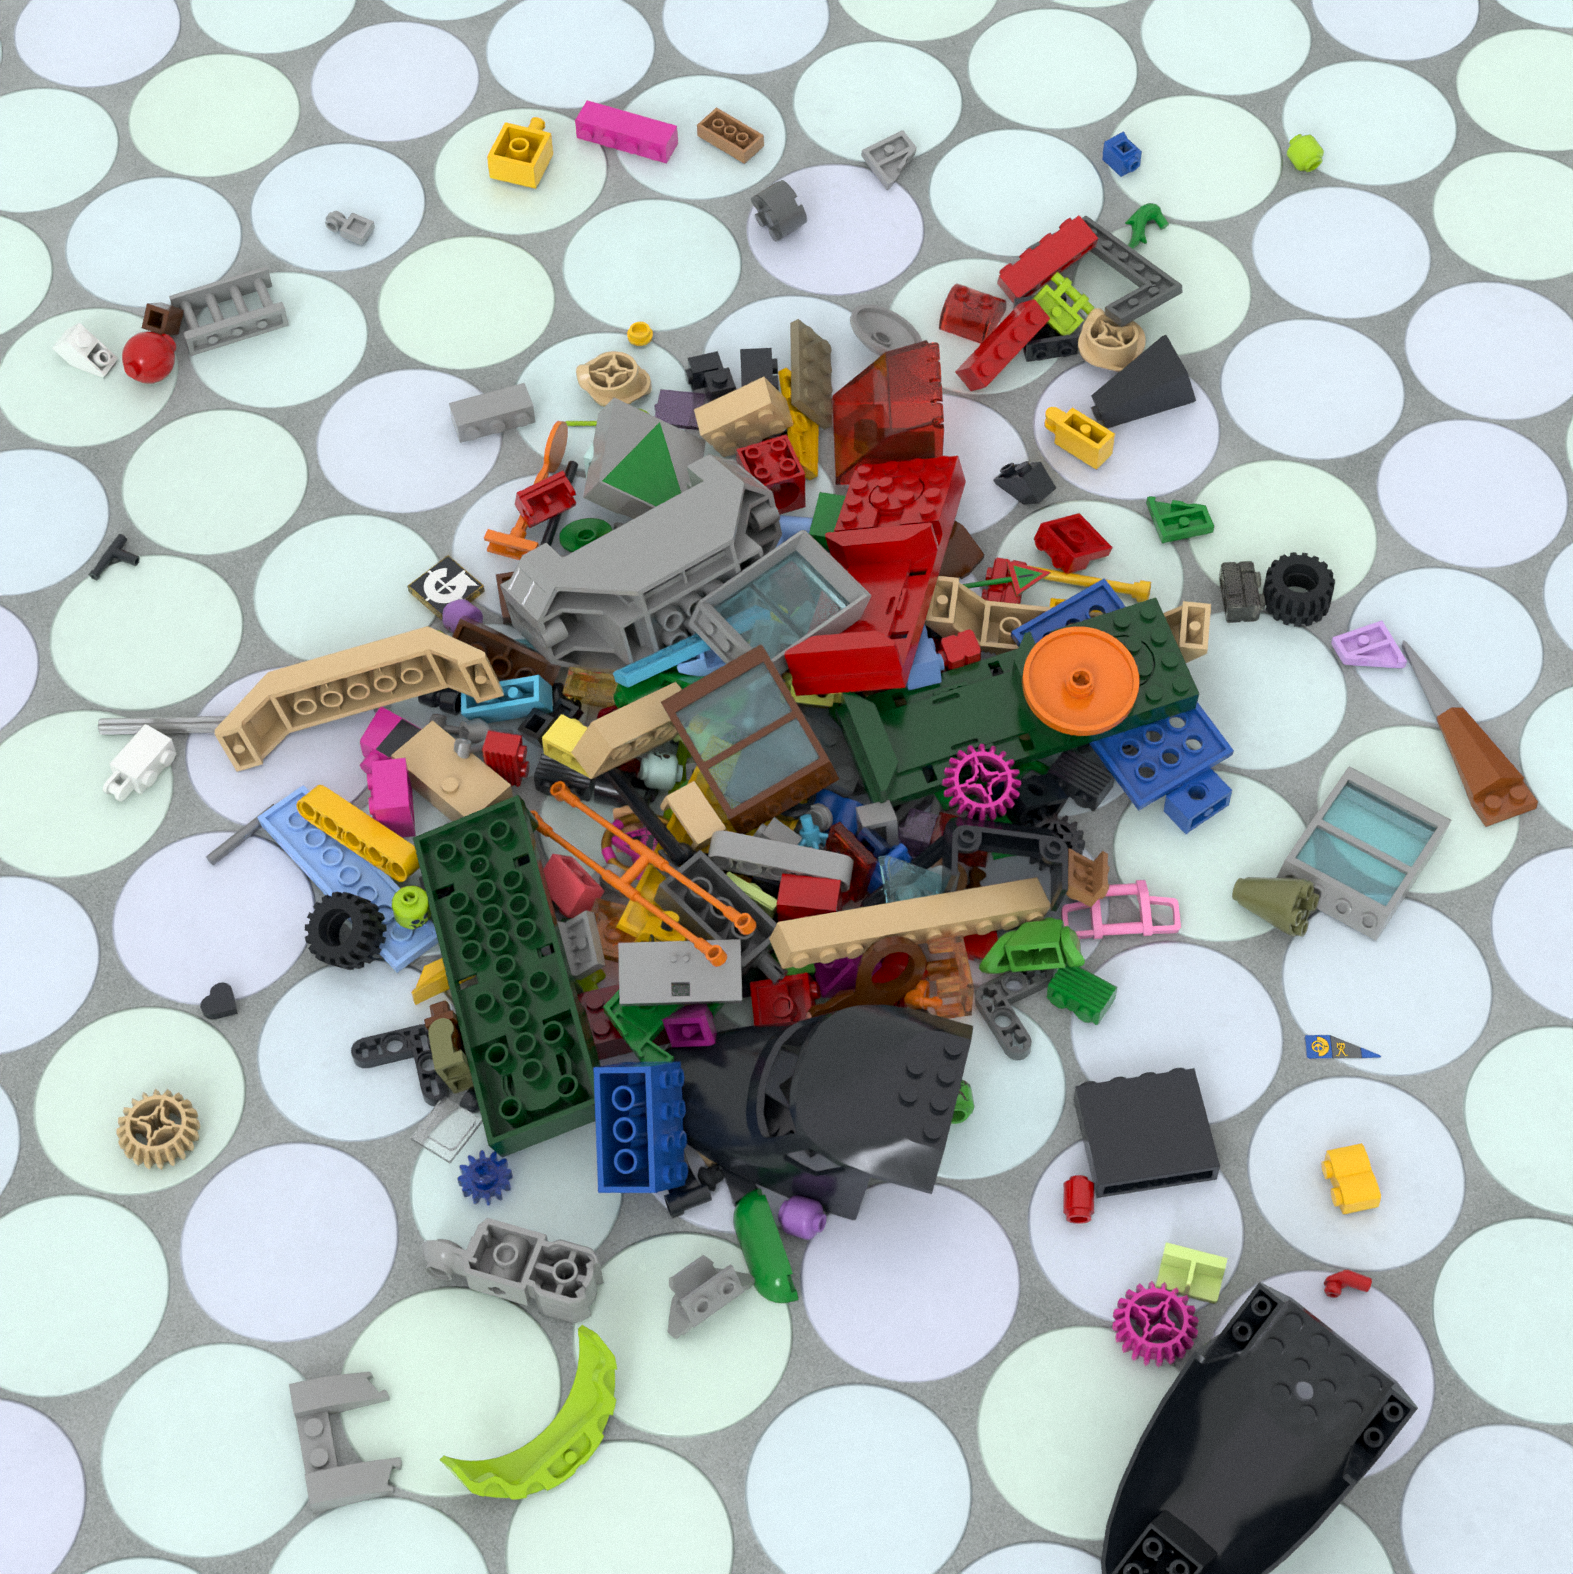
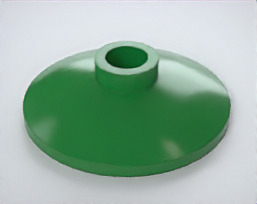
M583 518L566 525L560 532L559 541L565 550L574 552L613 530L611 525L604 520Z

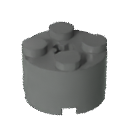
M784 180L772 184L751 197L752 204L758 211L755 214L757 222L761 227L767 226L769 228V234L775 242L807 222L803 205H797L795 198L798 196Z

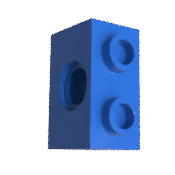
M1210 768L1166 794L1163 811L1187 834L1229 806L1232 789Z

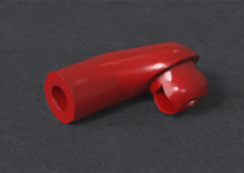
M1343 1270L1329 1275L1325 1279L1324 1292L1332 1298L1340 1296L1342 1293L1341 1289L1346 1287H1352L1366 1293L1371 1287L1372 1279L1351 1270Z

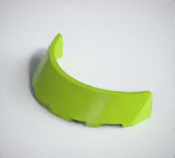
M584 1325L578 1328L579 1360L573 1386L557 1416L536 1438L511 1453L492 1459L469 1461L445 1455L439 1459L471 1493L482 1497L510 1498L512 1500L527 1498V1495L544 1489L548 1491L563 1483L575 1474L576 1469L580 1465L585 1464L593 1455L604 1437L602 1433L609 1415L613 1416L616 1405L614 1397L615 1369L617 1370L615 1355L596 1332Z

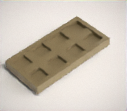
M797 319L790 323L791 404L825 430L832 426L833 413L831 345L827 340L822 339L810 326Z

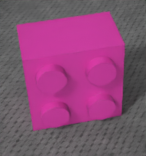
M406 758L372 761V773H367L368 789L371 792V797L368 798L370 815L402 838L416 836L413 792Z

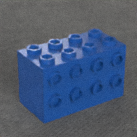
M681 1061L623 1062L594 1067L598 1193H657L685 1185V1180L688 1176V1166L684 1162L687 1136L685 1131H683V1117L685 1116L686 1106L684 1100H682V1086L685 1076L684 1071L681 1069Z

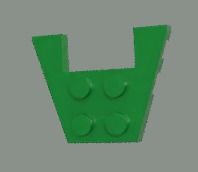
M674 984L672 986V996H690V984ZM618 990L604 1005V1013L639 1061H674L672 1055L652 1041L665 1028L662 1019L678 1011L684 1005L621 1006ZM726 1003L707 1005L714 1017Z

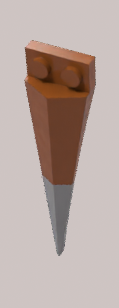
M1403 640L1402 649L1438 722L1471 807L1485 827L1536 809L1538 801L1524 783V777L1411 646Z

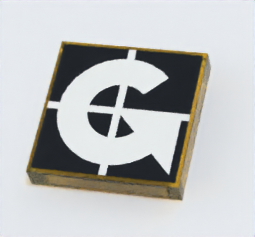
M449 555L407 586L408 592L441 621L443 619V610L448 603L458 599L472 602L485 592L484 585Z

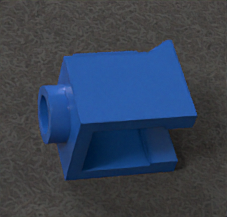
M1123 131L1104 142L1102 160L1122 177L1140 167L1142 151L1127 138Z

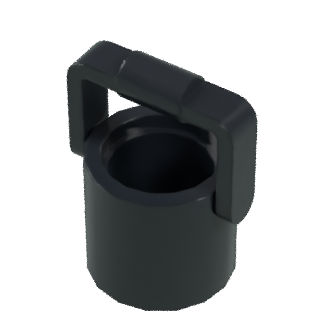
M620 770L634 788L647 790L642 798L650 806L655 801L659 790L646 787L644 780L636 777V773ZM603 774L597 776L594 788V802L619 808L626 806V802Z

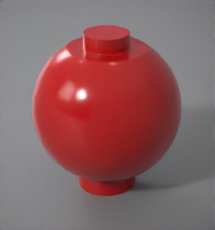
M148 331L132 336L126 342L122 351V363L126 374L130 378L145 384H154L164 380L174 367V351L176 350L174 340L167 334L160 335Z

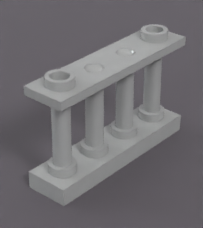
M267 266L169 296L171 306L184 310L183 315L189 331L183 333L190 356L289 326L283 303L273 304L267 288L272 287ZM257 292L263 308L249 312L242 296ZM233 299L239 315L224 319L218 303ZM208 307L214 323L199 327L193 311Z

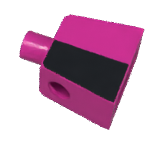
M380 707L360 739L362 754L365 757L360 763V768L366 774L372 773V761L392 759L391 755L422 729L384 707Z

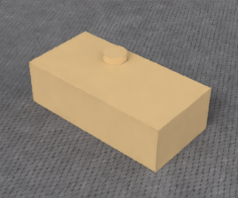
M676 682L591 722L571 752L591 779L676 737L678 732L661 704V701L682 690Z
M433 720L391 755L392 759L406 758L412 788L451 821L513 797L511 785L473 753H470L467 759L459 757L454 752L456 739Z

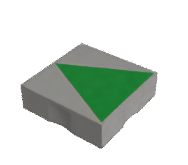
M614 397L598 413L593 440V459L588 468L583 498L610 511L635 519L688 490L686 483L690 481L687 466L703 458L706 441Z

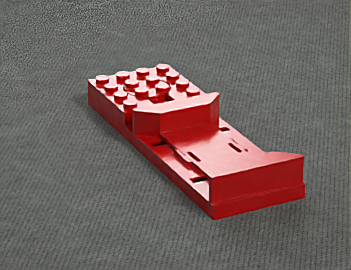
M939 456L930 459L916 458L911 461H889L882 464H863L855 467L834 532L826 533L825 538L831 556L872 596L861 618L841 633L811 636L785 651L784 656L793 679L792 686L796 696L906 688L966 483L959 456ZM926 571V575L909 576L910 572ZM823 592L820 596L809 632L841 611Z

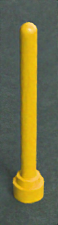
M1034 567L1051 572L1043 578L1044 580L1090 587L1102 580L1096 577L1073 573L1066 574L1062 571ZM1106 579L1117 593L1132 595L1131 598H1135L1137 602L1149 600L1151 591L1150 581L1140 580V582L1129 584Z

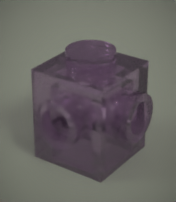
M912 808L909 809L906 822H901L899 825L898 840H901V843L906 846L910 856L917 857L933 844L937 831V814Z

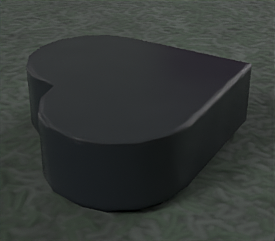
M221 982L215 984L210 990V995L206 996L200 1004L202 1013L207 1019H219L238 1014L234 993L228 983Z

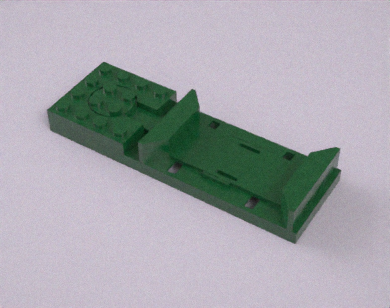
M1155 597L1050 631L1052 633L1067 627H1090L1101 630L1119 640L1135 660L1139 673V690L1135 704L1128 716L1120 724L1100 734L1076 736L1059 732L1043 723L1030 709L1023 693L1022 676L1026 659L1032 648L1037 644L1031 632L1024 634L1018 649L941 673V683L908 690L907 686L906 688H894L865 698L852 692L841 693V705L836 707L835 714L870 803L880 802L881 804L890 800L892 807L950 788L942 785L943 779L948 778L944 774V770L946 767H951L949 764L951 758L958 759L957 752L959 750L967 754V748L970 745L974 747L976 752H978L980 744H984L985 752H989L991 746H995L996 751L994 754L998 756L1002 751H1005L1006 755L1003 760L1006 762L1013 759L1014 764L1011 768L1195 709L1199 698V691L1157 598ZM1000 667L1003 674L993 677L990 670ZM904 698L906 705L896 707L894 701ZM1028 733L1035 749L1024 752L1018 736ZM982 763L987 771H997L994 767ZM971 764L960 771L959 785L972 778ZM928 765H932L937 778L936 781L927 783L921 769Z
M519 794L413 837L488 1146L502 1158L594 1122V1067L601 1066L586 1009L579 1002L577 994L584 993V989L571 974L533 833L539 826L538 820L528 810ZM529 854L531 862L519 867L517 859ZM452 885L454 886V892L449 896L438 899L437 891ZM553 944L555 952L543 957L541 948ZM476 975L478 983L461 990L459 981Z

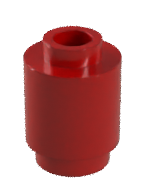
M1083 1175L1071 1176L1069 1180L1063 1183V1213L1066 1215V1220L1070 1223H1088L1091 1221V1215L1094 1214V1183Z

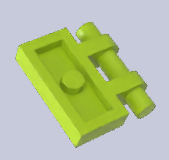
M1056 272L1051 280L1057 285V288L1053 291L1046 284L1033 299L1037 301L1050 317L1047 323L1060 336L1071 335L1084 321L1077 312L1082 309L1088 315L1095 307L1088 301L1089 298L1084 293L1080 294L1071 285L1073 282L1068 277L1064 278L1059 272ZM1064 292L1074 301L1071 307L1060 297Z

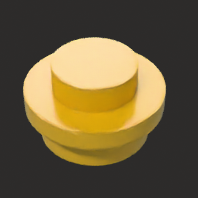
M635 322L627 331L628 341L635 346L647 345L653 338V331L645 322Z

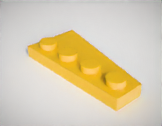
M784 368L778 371L781 394L787 400L793 421V426L787 428L788 438L805 472V477L810 481L818 477L819 425L791 404V371L788 368Z

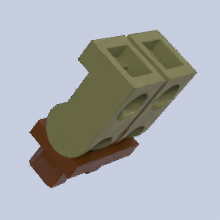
M447 1001L430 1005L431 1017L424 1019L425 1027L429 1031L434 1069L454 1094L468 1090L470 1087H474L457 1016L450 1009Z

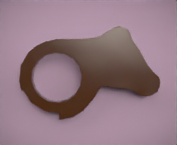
M901 936L883 938L872 944L862 955L858 964L855 989L841 990L825 1003L812 1006L807 1012L806 1019L858 1005L884 1004L893 1006L905 997L906 993L913 990L923 977L926 958L922 949L911 939ZM895 952L909 954L908 964L897 978L886 983H874L872 981V972L875 965L882 958Z

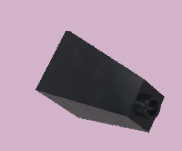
M1167 335L1160 337L1092 394L1091 397L1095 406H1092L1091 410L1097 422L1102 420L1106 428H1111L1195 402L1196 398L1188 372Z

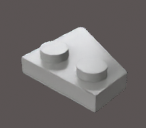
M904 130L863 149L861 156L886 190H889L915 155L916 146Z

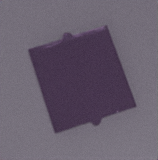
M660 389L658 403L654 405L655 417L677 428L699 430L694 409L704 405L705 394Z

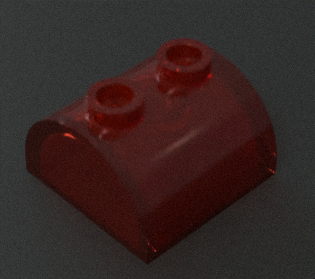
M956 283L951 288L943 305L939 329L981 344L996 329L1004 315L1007 306L1006 300Z

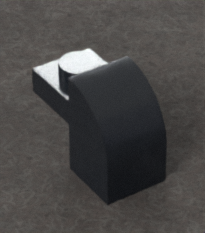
M559 697L552 706L553 713L546 714L533 708L517 730L527 741L543 749L542 737L561 714L570 719L579 720L584 712L580 707Z

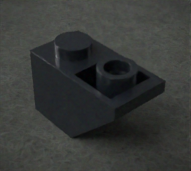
M1041 462L1009 463L1000 469L1001 473L993 479L997 486L1023 505L1039 504L1056 489Z

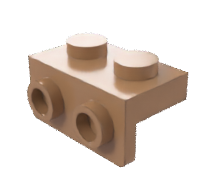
M1068 849V891L1066 895L1069 898L1092 907L1098 899H1103L1109 890L1108 872L1110 869L1108 866V853L1102 851L1092 861L1072 849Z

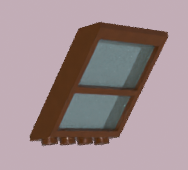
M762 644L661 701L668 717L736 833L745 835L762 825V823L764 824L839 780L831 761Z

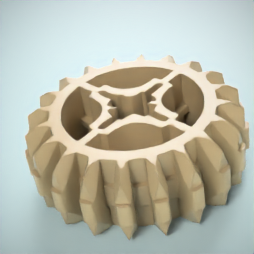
M155 1089L153 1096L149 1097L143 1092V1099L140 1101L132 1098L131 1103L133 1107H124L123 1113L125 1116L118 1118L120 1127L116 1131L118 1138H120L118 1141L119 1146L124 1150L125 1156L129 1159L133 1158L134 1163L138 1166L144 1162L145 1167L149 1170L154 1163L162 1170L165 1162L169 1161V1164L174 1166L175 1158L179 1157L185 1160L186 1155L184 1151H194L193 1141H199L197 1131L201 1127L199 1120H197L198 1113L193 1108L192 1103L188 1099L184 1100L179 1092L173 1096L172 1092L168 1089L163 1095L160 1094L159 1090ZM170 1113L182 1119L181 1125L175 1124L174 1121L170 1120ZM136 1133L142 1134L143 1137L147 1138V1145L141 1144L136 1140Z

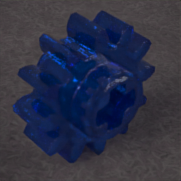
M480 1150L479 1159L468 1155L469 1166H459L462 1175L457 1180L459 1186L463 1187L462 1193L464 1197H469L472 1194L474 1204H477L480 1198H484L489 1206L491 1204V1197L495 1196L501 1201L503 1200L501 1190H511L508 1180L512 1179L513 1175L512 1170L507 1169L508 1161L506 1158L498 1161L495 1151L488 1158L485 1152Z

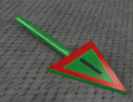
M1006 560L1010 577L963 585L969 589L1012 582L1017 597L1051 572Z

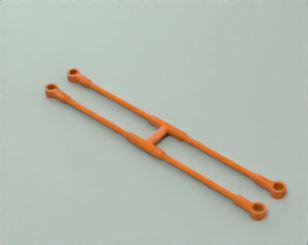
M558 781L550 789V793L557 801H565L570 806L577 807L630 845L631 850L640 855L621 878L612 871L605 870L555 833L553 828L546 824L536 811H530L538 820L539 826L536 829L545 837L553 839L599 873L602 879L631 901L641 904L691 941L694 947L702 952L713 966L719 967L727 960L726 952L719 945H711L703 938L695 936L642 897L641 893L630 885L650 863L659 870L669 873L723 912V915L732 921L743 935L751 934L755 930L756 922L748 913L741 914L733 907L726 906L671 867L669 862L639 840L632 839L580 802V798L571 793L564 782Z

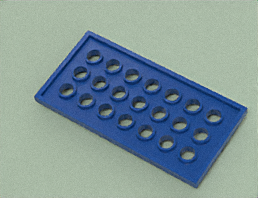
M1104 578L1011 631V637L1019 647L1024 634L1031 632L1035 643L1050 634L1052 630L1090 619L1089 613L1093 610H1099L1105 614L1126 606ZM1198 702L1193 710L1089 743L1138 811L1231 757L1234 752ZM1177 717L1182 719L1185 725L1181 728H1175L1170 724L1169 720ZM1150 731H1155L1160 734L1161 740L1152 742L1147 739L1146 734ZM1190 739L1197 740L1201 744V748L1191 750L1186 746V741ZM1126 745H1132L1137 748L1138 753L1129 756L1123 752L1122 748ZM1166 753H1172L1177 757L1178 761L1174 764H1168L1164 762L1162 756ZM1142 767H1149L1153 770L1154 776L1144 778L1139 774L1138 770Z

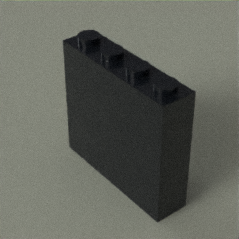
M1174 1068L1169 1072L1159 1074L1147 1072L1139 1077H1115L1106 1082L1096 1083L1095 1081H1087L1080 1086H1075L1073 1100L1096 1198L1217 1180L1220 1164L1195 1068Z

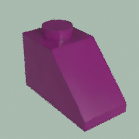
M707 1004L686 1005L662 1019L672 1047L711 1046L716 1041L717 1030Z

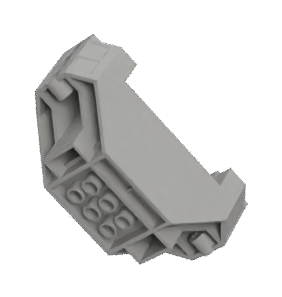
M709 454L687 466L690 481L686 483L688 490L563 558L547 543L522 555L511 579L500 584L513 627L551 664L579 671L614 673L616 670L696 634L688 623L698 602L776 548L782 536L779 522L780 515L775 505L773 492L733 459L726 460ZM769 578L758 585L765 594L772 591ZM749 591L721 610L719 614L727 620L758 606L759 599Z

